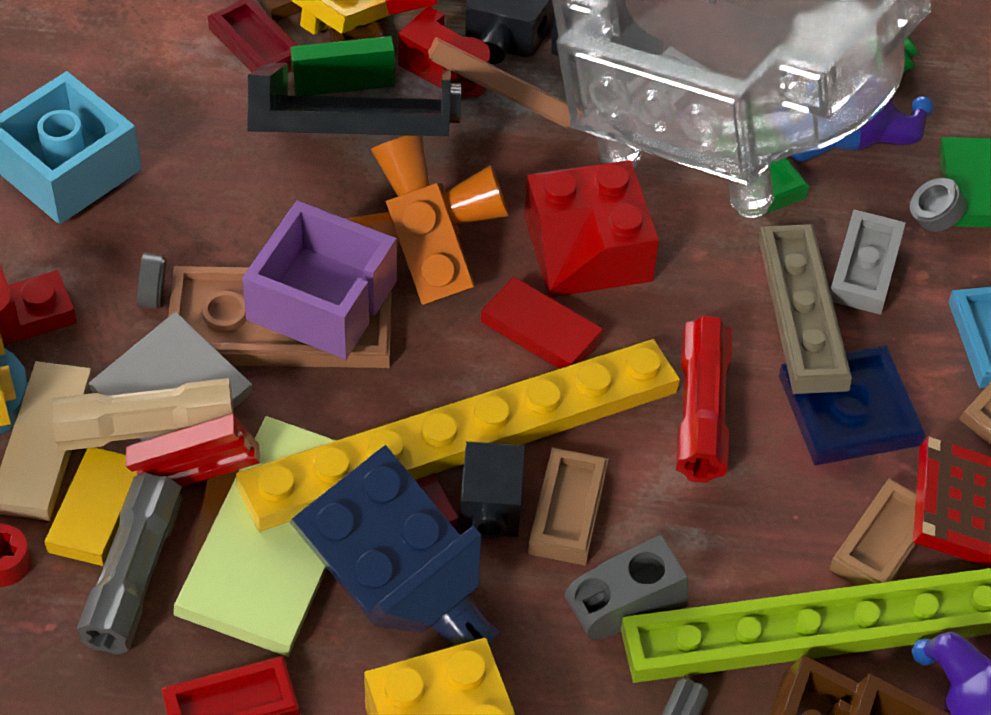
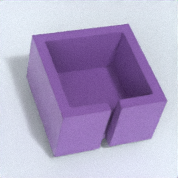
M297 200L242 277L246 320L346 360L368 327L369 314L376 315L397 282V238Z

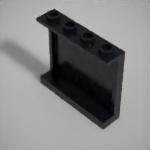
M266 63L248 75L247 132L449 137L450 123H461V79H451V70L443 67L442 99L288 95V63Z

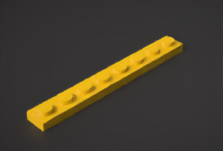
M651 339L237 472L236 486L257 531L261 532L290 522L295 515L385 444L414 480L464 464L466 441L522 445L676 394L680 379L655 340Z

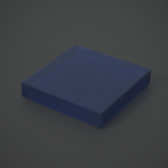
M887 346L846 353L852 379L850 390L844 392L793 394L787 364H781L779 378L814 466L918 447L923 443L925 432Z

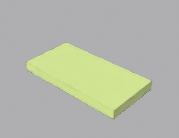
M265 416L255 437V440L259 443L260 464L240 469L239 472L336 440ZM235 478L174 604V616L289 657L327 568L290 522L258 532L236 486Z

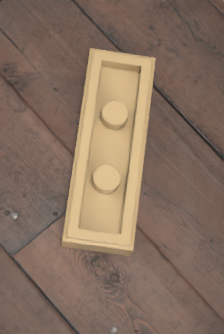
M35 361L0 467V515L50 521L72 451H58L53 434L51 402L56 397L89 394L91 390L89 382L93 380L91 368Z

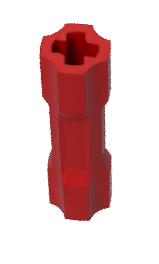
M702 315L695 321L685 322L682 333L681 368L685 374L683 421L677 433L676 471L684 474L688 481L708 483L714 478L724 477L728 469L729 429L725 424L726 375L731 366L732 328L726 326L721 318Z

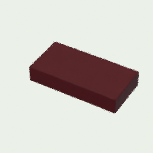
M239 0L208 16L209 29L251 72L266 63H288V73L292 72L290 47L299 45L253 0Z

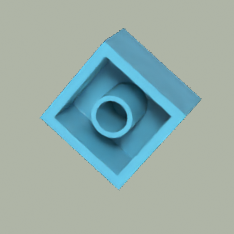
M68 71L0 113V175L59 225L142 170L135 125Z

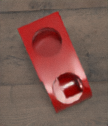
M430 6L420 12L398 33V65L442 89L443 66L433 62L428 54L435 37L489 64L490 50L483 41L473 37H462L445 27V14ZM451 71V79H461V97H476L487 90V88Z

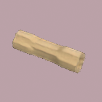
M229 378L189 382L173 389L111 396L91 393L56 397L51 402L52 427L58 451L101 447L117 440L161 436L234 414Z

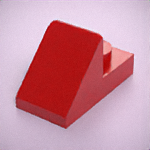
M0 265V334L3 346L77 323L73 304L58 270L8 285Z

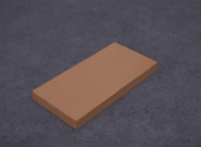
M174 266L168 317L176 311L232 366L390 368L392 290L376 315L369 314L368 327L345 360L247 321L242 277L249 267Z

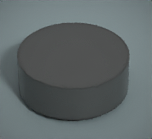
M936 178L924 183L917 189L910 202V211L923 229L938 232L950 228L960 220L966 210L967 201L965 195L953 180Z
M143 253L139 273L137 307L157 309L161 306L166 270V258L161 254Z

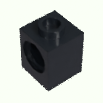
M466 441L461 493L460 533H464L474 526L482 538L519 537L525 446Z

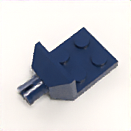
M386 444L291 519L290 524L374 626L419 633L425 632L432 626L451 647L485 637L489 643L501 633L474 603L475 600L470 595L479 586L481 534L472 526L460 536Z

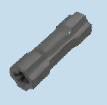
M145 472L133 477L120 512V525L98 583L90 591L76 628L80 634L79 641L95 651H106L119 655L129 651L143 613V600L164 541L171 535L183 501V497L180 494L181 486L167 476H155Z

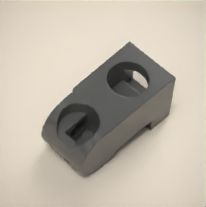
M659 535L598 564L597 568L578 577L566 589L564 597L588 638L601 640L621 631L622 617L655 613L662 609L664 611L679 610L688 606V577L662 535Z

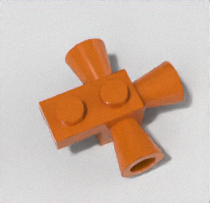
M405 135L371 148V152L398 197L385 201L389 212L345 219L397 238V245L401 244L422 305L475 287L458 235L461 233L457 224L509 216L492 166L486 167L450 190L445 191L443 183L429 185L422 136Z

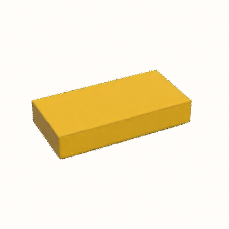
M95 447L87 448L44 541L47 553L104 566L120 525L122 506L133 477L137 476V471L131 472L126 467V455Z

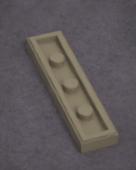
M813 224L760 227L759 244L793 394L849 391L852 377Z

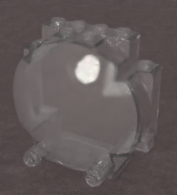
M552 0L560 38L557 40V47L571 127L597 137L602 164L631 160L635 168L641 156V151L726 178L729 183L731 205L741 216L755 218L765 214L773 202L770 168L773 162L794 154L819 150L840 141L871 121L887 105L895 94L904 72V40L930 13V0Z

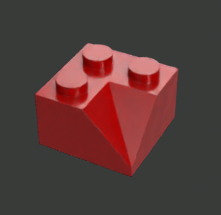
M631 160L527 175L524 218L548 297L653 282L659 238Z

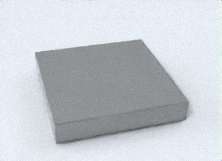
M176 311L89 382L93 393L111 396L173 389L189 382L229 378L234 408L253 393L252 384ZM159 436L144 437V438H140V439H141L142 441H146V440H149V439H152V438H156V437H159Z

